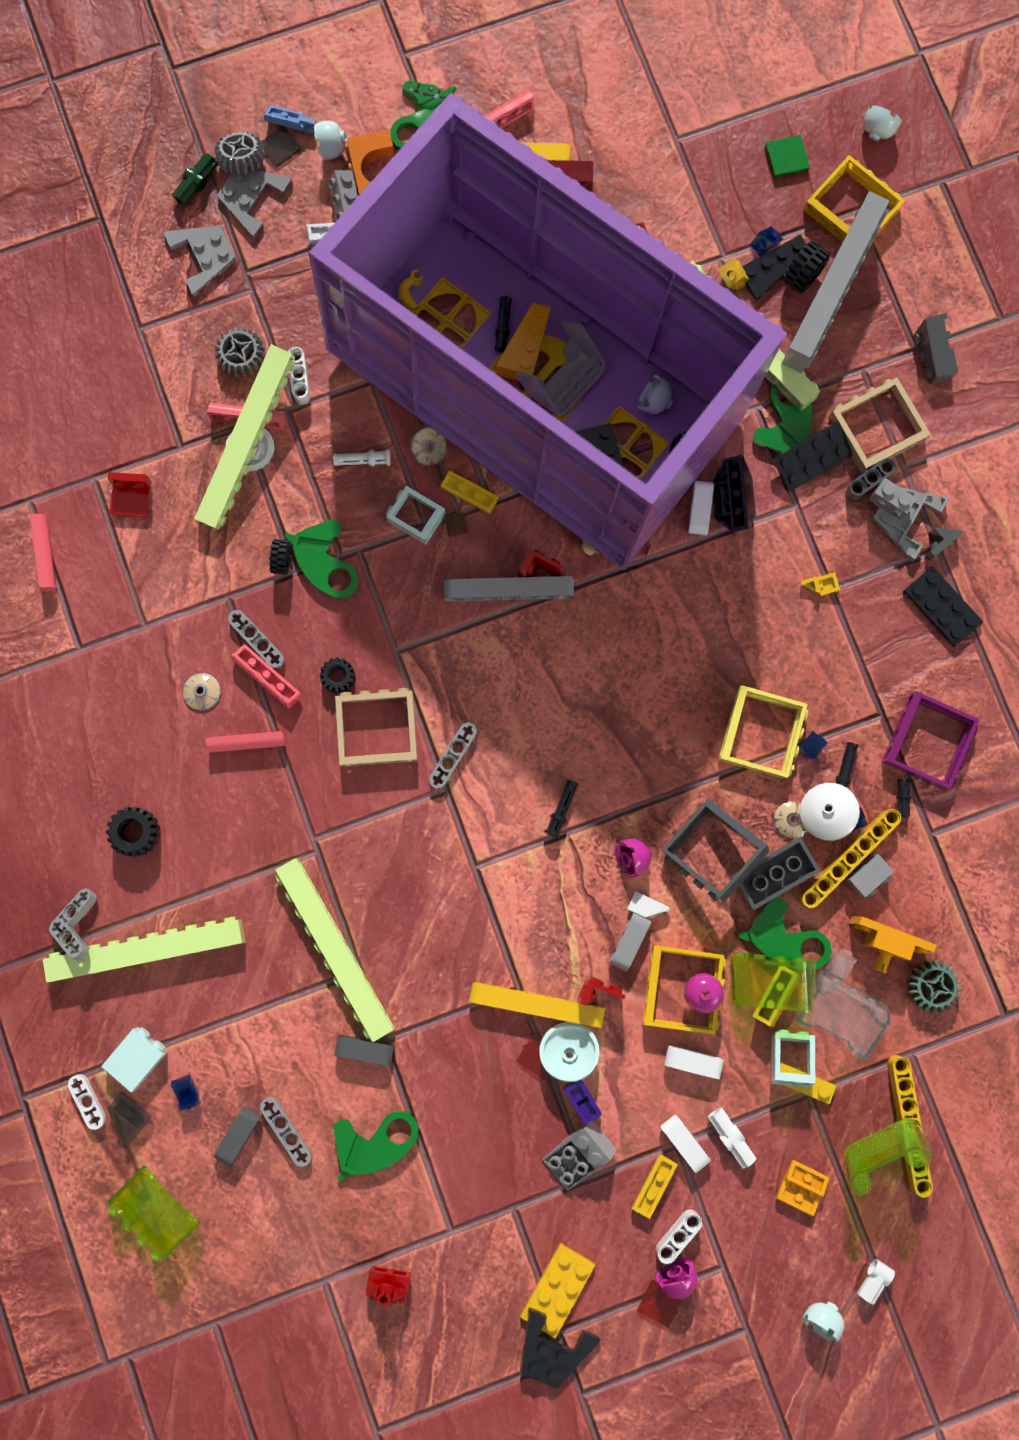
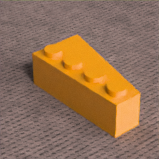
M532 303L498 361L495 369L496 375L519 381L515 375L517 371L534 374L551 307Z

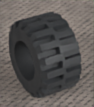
M813 241L807 243L786 269L783 281L798 293L805 292L827 265L830 254Z
M125 807L124 810H118L117 815L111 816L112 821L107 823V826H110L109 830H106V834L109 835L107 841L112 844L110 847L117 850V853L125 856L138 857L139 855H146V852L153 850V845H157V837L160 838L158 833L160 825H157L158 820L153 817L151 812L141 808ZM131 821H139L143 829L142 836L137 842L129 843L124 835L125 828Z

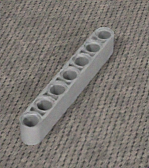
M570 576L448 579L443 581L445 601L567 599L574 597V578Z

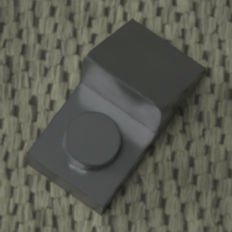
M933 528L929 534L935 542L927 548L929 552L924 556L930 561L962 535L963 532L961 530Z

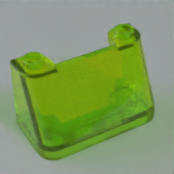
M904 1118L848 1145L844 1151L850 1183L857 1197L870 1191L872 1181L869 1173L903 1156L911 1166L920 1168L932 1163L933 1151L918 1124L911 1118Z

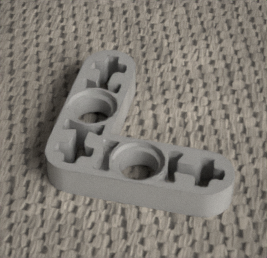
M87 888L77 893L49 927L50 934L70 958L77 961L86 958L89 950L86 943L73 927L89 911L97 899L96 894ZM76 909V913L70 918L71 912ZM72 935L71 941L66 944V939Z

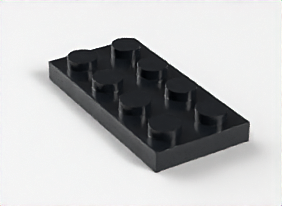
M834 422L772 458V461L787 492H791L853 456L838 422Z
M933 566L903 590L905 595L953 647L957 646L983 623L981 618Z

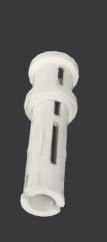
M372 449L367 453L333 454L334 466L369 464L372 467L376 464L390 466V449H386V451H374Z

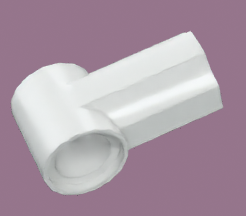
M878 1259L873 1260L867 1271L868 1276L857 1292L859 1296L873 1305L884 1286L887 1287L895 1275L893 1269Z

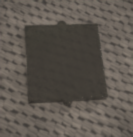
M284 126L261 141L264 146L265 157L269 158L276 168L302 150L294 140V136L290 135Z

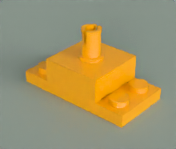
M852 916L849 923L855 925V930L867 932L863 945L879 952L874 970L885 974L891 957L911 961L913 952L927 955V952L935 953L937 947L936 944L862 916Z

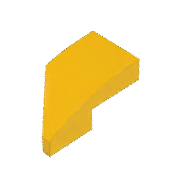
M835 572L801 581L802 586L821 596L840 591Z

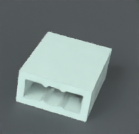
M143 1027L132 1029L101 1066L130 1092L137 1090L168 1053L164 1050L165 1046L160 1041H154L150 1038V1033Z

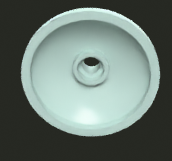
M564 1022L553 1026L544 1035L540 1044V1059L545 1070L555 1079L564 1082H576L586 1078L595 1069L599 1060V1045L596 1037L587 1027L578 1023ZM572 1053L573 1057L567 1058L566 1054Z

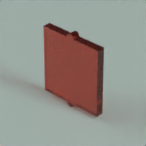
M533 1033L528 1043L523 1045L524 1049L516 1061L545 1080L549 1073L543 1067L540 1059V1044L543 1038Z
M651 1279L646 1292L642 1293L643 1298L637 1311L669 1328L675 1314H678V1307L682 1299L668 1297L661 1290L658 1283Z

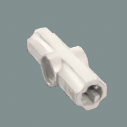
M722 1108L714 1110L708 1116V1119L719 1133V1138L728 1151L732 1152L734 1158L743 1169L749 1167L757 1158L744 1141V1136L737 1126L733 1125Z

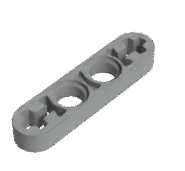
M232 611L228 616V621L270 667L273 669L283 667L285 658L282 653L242 611ZM234 616H241V621L246 625L242 627L238 622L233 623L235 621ZM248 628L255 629V635L251 638L245 636V631ZM262 641L268 643V648L265 651L258 650V644ZM270 652L275 657L280 656L278 664H272L273 659L268 655Z
M467 722L459 728L430 775L429 782L433 788L441 789L447 784L476 737L477 729L474 724ZM472 727L471 731L473 734L467 735L466 740L469 741L467 744L462 739H458L459 735L462 738L465 735L464 728ZM457 742L462 743L464 746L463 751L460 753L453 751V745ZM445 759H451L454 762L451 769L443 767L442 763ZM439 768L443 772L449 773L447 777L445 774L441 777L442 784L434 785L433 777H438L441 773L437 771Z
M275 1097L265 1098L260 1104V1110L294 1163L300 1167L308 1165L312 1159V1152L279 1101ZM266 1101H268L269 1103H274V1106L272 1108L275 1113L278 1110L280 1111V1113L277 1114L273 1119H271L270 1117L271 1115H273V1112L270 1109H265V1107L267 1106ZM279 1117L284 1118L286 1121V1126L282 1129L278 1128L275 1124L276 1119ZM289 1134L296 1136L297 1143L295 1145L287 1143L286 1137ZM299 1144L302 1145V1147L299 1148L300 1152L302 1154H307V1157L305 1158L306 1161H304L303 1159L299 1161V1152L297 1150L295 1152L292 1151L293 1149L297 1148Z

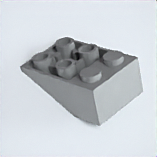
M591 1121L586 1125L582 1124L543 1157L542 1160L568 1191L608 1163L617 1149L596 1123Z

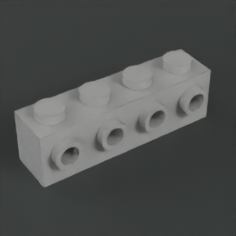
M335 170L331 178H329L328 183L336 221L358 198L352 171Z

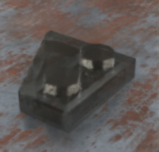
M123 1091L118 1094L107 1108L111 1118L114 1120L115 1129L119 1132L125 1149L128 1148L152 1118L148 1112Z

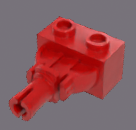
M371 1265L365 1296H370L369 1298L377 1301L380 1306L384 1304V1307L390 1303L401 1304V1302H406L411 1272Z

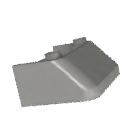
M562 323L570 337L564 347V354L568 361L546 385L542 380L537 379L535 375L518 371L515 373L528 394L555 415H565L599 379L606 368L604 359L582 324Z

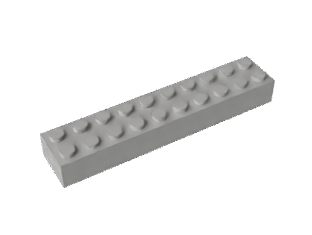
M871 191L868 192L781 364L802 373L805 367L809 368L859 267L866 257L867 251L874 241L873 239L889 211L886 207L890 200Z

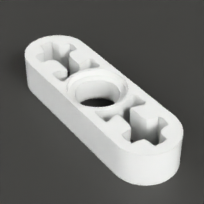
M83 1074L71 1077L68 1081V1088L87 1127L93 1130L102 1127L106 1122V1115L88 1078ZM76 1079L77 1081H82L83 1084L80 1087L74 1086ZM87 1089L88 1092L83 1093L80 1096L78 1095V1093ZM84 1096H89L92 1099L90 1107L83 1106L82 1099ZM93 1108H96V1110L93 1111V1114H92V1112L89 1113V1114H87V1111H90V1110H92ZM94 1116L100 1117L98 1124L96 1122L92 1123Z

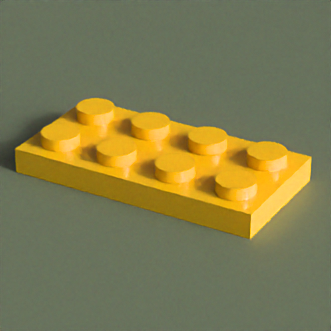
M559 1243L520 1317L528 1322L529 1307L545 1313L547 1319L541 1330L556 1338L594 1269L595 1263L564 1244Z

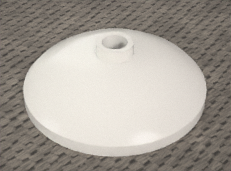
M823 783L813 787L806 793L800 805V817L804 827L811 835L822 840L832 841L847 836L853 831L859 820L860 811L856 797L849 789L836 783ZM827 806H831L833 809L832 811L827 812L825 808Z

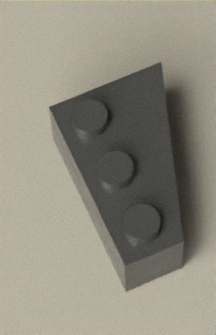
M947 313L925 318L914 333V342L919 347L920 359L924 362L925 374L931 384L952 379L958 372L954 348L950 349L948 337H951V333L946 331L944 320L948 319Z

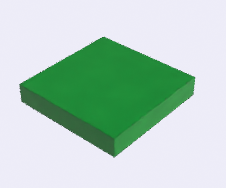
M801 134L766 142L765 148L774 178L809 171L810 165Z

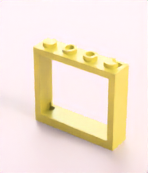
M740 685L737 688L718 761L781 779L791 776L792 770H794L792 762L793 758H796L798 755L799 746H797L798 739H801L803 736L804 728L801 727L803 720L806 721L808 717V710H806L808 704ZM746 696L796 710L781 771L730 757Z

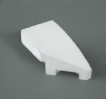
M636 891L628 906V910L645 918H653L655 915L668 912L671 909Z

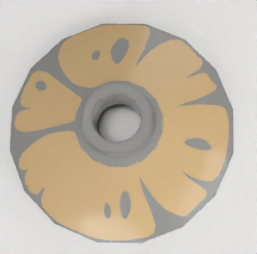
M195 674L189 677L184 684L183 698L187 705L199 711L208 710L214 707L220 699V684L210 674ZM202 687L204 690L203 693L198 694V688Z

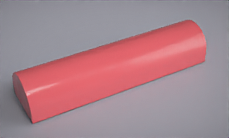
M526 91L484 117L494 121L498 127L502 128L534 109V96L530 91Z
M210 403L207 412L210 420L213 422L236 424L243 407ZM272 410V418L269 423L265 424L264 428L284 430L285 412Z
M30 514L38 586L42 592L56 590L47 515Z
M244 644L231 655V659L286 708L289 709L297 702L301 693L248 646Z
M284 731L208 737L205 739L206 749L208 753L282 747L286 746V733Z

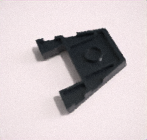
M529 1307L520 1372L522 1375L557 1389L597 1346L600 1338L595 1334L582 1330L575 1347L570 1348L539 1335L547 1316L545 1313Z

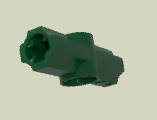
M205 153L193 168L189 167L184 172L183 181L171 194L180 205L186 206L197 191L201 192L205 188L208 181L207 178L218 166L213 156Z

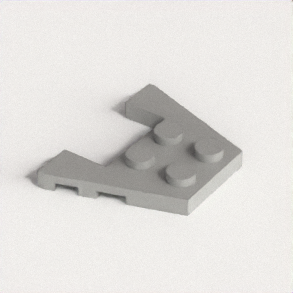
M254 170V173L247 172V175L241 173L240 176L238 173L229 176L217 197L227 210L235 216L242 227L249 232L250 236L256 239L264 225L249 214L267 187L285 195L293 181L290 177Z
M221 225L163 232L171 250L190 243L203 272L186 279L193 297L197 296L204 286L207 287L214 277L222 274L236 261V257Z
M902 488L917 498L908 513L900 520L883 508L878 507L872 520L911 561H914L923 545L907 537V532L922 505L940 514L949 497H940L932 493H920L912 489Z

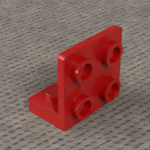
M108 472L107 479L113 485L110 514L116 516L148 517L152 483L146 474Z
M529 549L519 568L518 577H531L535 566L554 576H562L564 567L560 561L544 557L545 554L541 551Z
M591 977L590 980L585 979L577 1001L586 1006L589 1002L592 1003L596 994L594 987L622 999H625L626 995L622 994V989L611 984L609 987L603 986V981Z

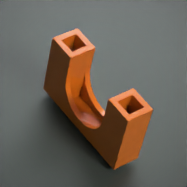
M389 129L347 138L348 146H345L346 157L351 158L352 163H348L350 171L355 175L354 181L359 195L371 183L363 176L365 167L371 161L394 156Z

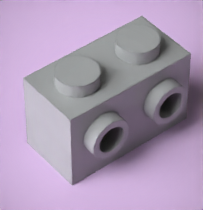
M886 478L879 483L869 498L875 505L883 508L900 520L908 513L917 499Z
M874 854L848 876L845 881L860 898H865L866 896L870 898L877 892L875 888L880 884H886L891 879L890 875L894 871L879 854Z

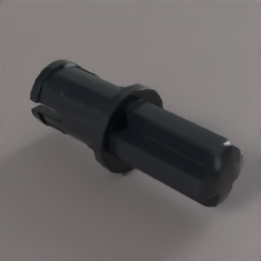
M898 779V796H896V799H898V811L902 818H907L910 816V799H912V796H910V779H905L904 786L903 779Z

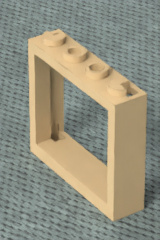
M898 378L893 380L887 379L876 389L874 387L869 388L864 392V395L852 397L845 405L838 404L832 408L833 411L829 415L831 423L838 422L852 451L853 456L851 457L861 474L883 459H891L924 442L931 435ZM891 389L917 434L867 459L841 414Z
M399 688L397 692H390L389 689L378 690V693L360 691L357 695H352L351 692H342L340 696H335L339 765L341 767L418 761L412 690L409 691V688ZM407 698L411 752L346 757L342 703Z

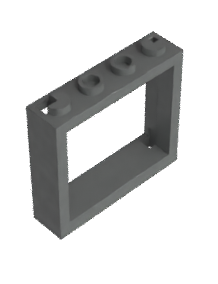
M707 799L662 849L665 854L664 859L673 866L675 863L679 867L678 871L685 877H692L694 879L692 882L699 889L704 887L711 899L715 902L719 900L722 903L731 896L770 852L766 843L710 799ZM710 814L757 850L721 892L675 855L679 848Z

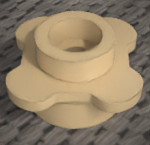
M582 540L581 548L586 554L592 556L595 552L597 554L600 553Z

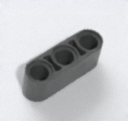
M886 458L852 481L846 488V497L851 501H857L876 488L884 478L888 479L895 472V462L892 459ZM882 466L887 467L889 472H884ZM867 477H871L874 483L869 482ZM852 487L857 488L859 493L853 492Z
M338 1035L334 1055L380 1065H391L394 1045Z
M244 1106L213 1157L231 1167L261 1116Z

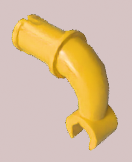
M416 269L411 272L410 277L400 283L397 292L398 300L402 301L407 310L412 313L416 312L419 306L410 295L411 291L409 288L412 285L419 286L423 280V276L415 278L419 273V270Z

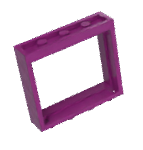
M915 691L909 695L881 763L944 791L950 790L958 781L957 773L965 764L963 759L972 747L971 739L978 732L977 728L980 719ZM919 704L966 725L943 781L895 760Z

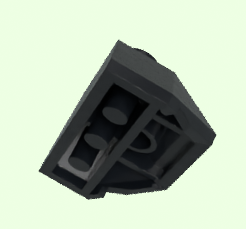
M738 455L723 460L722 466L712 482L714 483L715 519L732 533L750 529L756 515L753 478L744 456Z

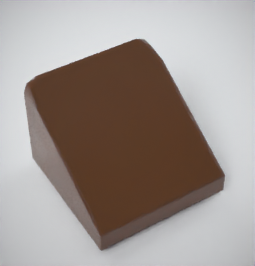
M463 512L445 518L449 537L467 533Z

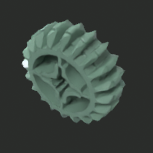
M926 960L925 965L919 963V969L913 968L915 975H909V978L913 979V981L907 982L908 986H912L908 993L914 994L911 1000L917 1001V1007L923 1006V1011L925 1012L930 1009V1013L935 1014L936 1011L943 1013L944 1008L951 1010L949 1003L956 1005L954 998H961L960 995L956 994L957 991H962L961 987H957V984H960L962 981L955 979L958 973L952 972V966L946 967V962L939 964L938 960H933V962ZM936 970L935 975L933 974L929 980L923 978L928 972ZM943 975L945 976V978H946V980H947L948 988H946V987L944 986V983H943L944 977H943ZM927 983H934L935 985H937V988H940L941 990H935L934 988H932L931 985ZM921 985L925 987L926 998L922 994ZM939 994H945V997L942 1000L933 1003V1000L936 999Z

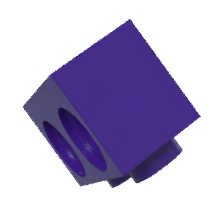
M582 1080L570 1082L563 1087L585 1125L602 1115Z

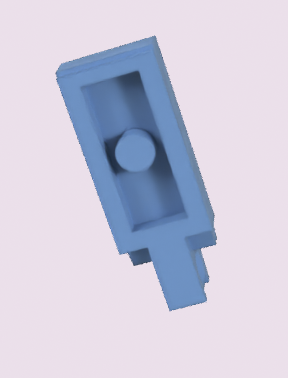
M270 105L264 114V121L282 125L290 129H297L305 133H314L316 120L306 118L304 113Z

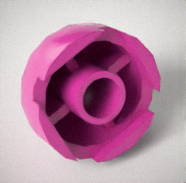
M630 838L619 841V845L615 848L618 865H623L625 869L623 874L628 878H635L645 873L651 862L652 853L650 848L639 839Z
M707 973L696 974L685 984L684 998L688 1006L694 1011L703 1014L711 1013L721 1005L724 997L723 986L713 975Z
M677 1257L672 1263L667 1264L668 1266L658 1269L656 1281L668 1297L683 1299L691 1295L696 1289L698 1283L696 1268L693 1262L688 1261L687 1258Z

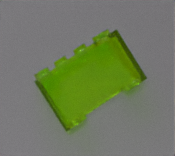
M734 952V956H730L732 1004L813 1012L816 963H810V959L793 958V961H785L786 957L773 956V960L766 959V955L754 954V957H751V953Z
M145 1165L107 1201L109 1206L107 1211L113 1218L118 1216L123 1221L120 1225L128 1233L131 1230L137 1236L135 1241L142 1248L146 1245L151 1250L148 1254L155 1262L159 1260L164 1262L200 1224L158 1182V1178Z

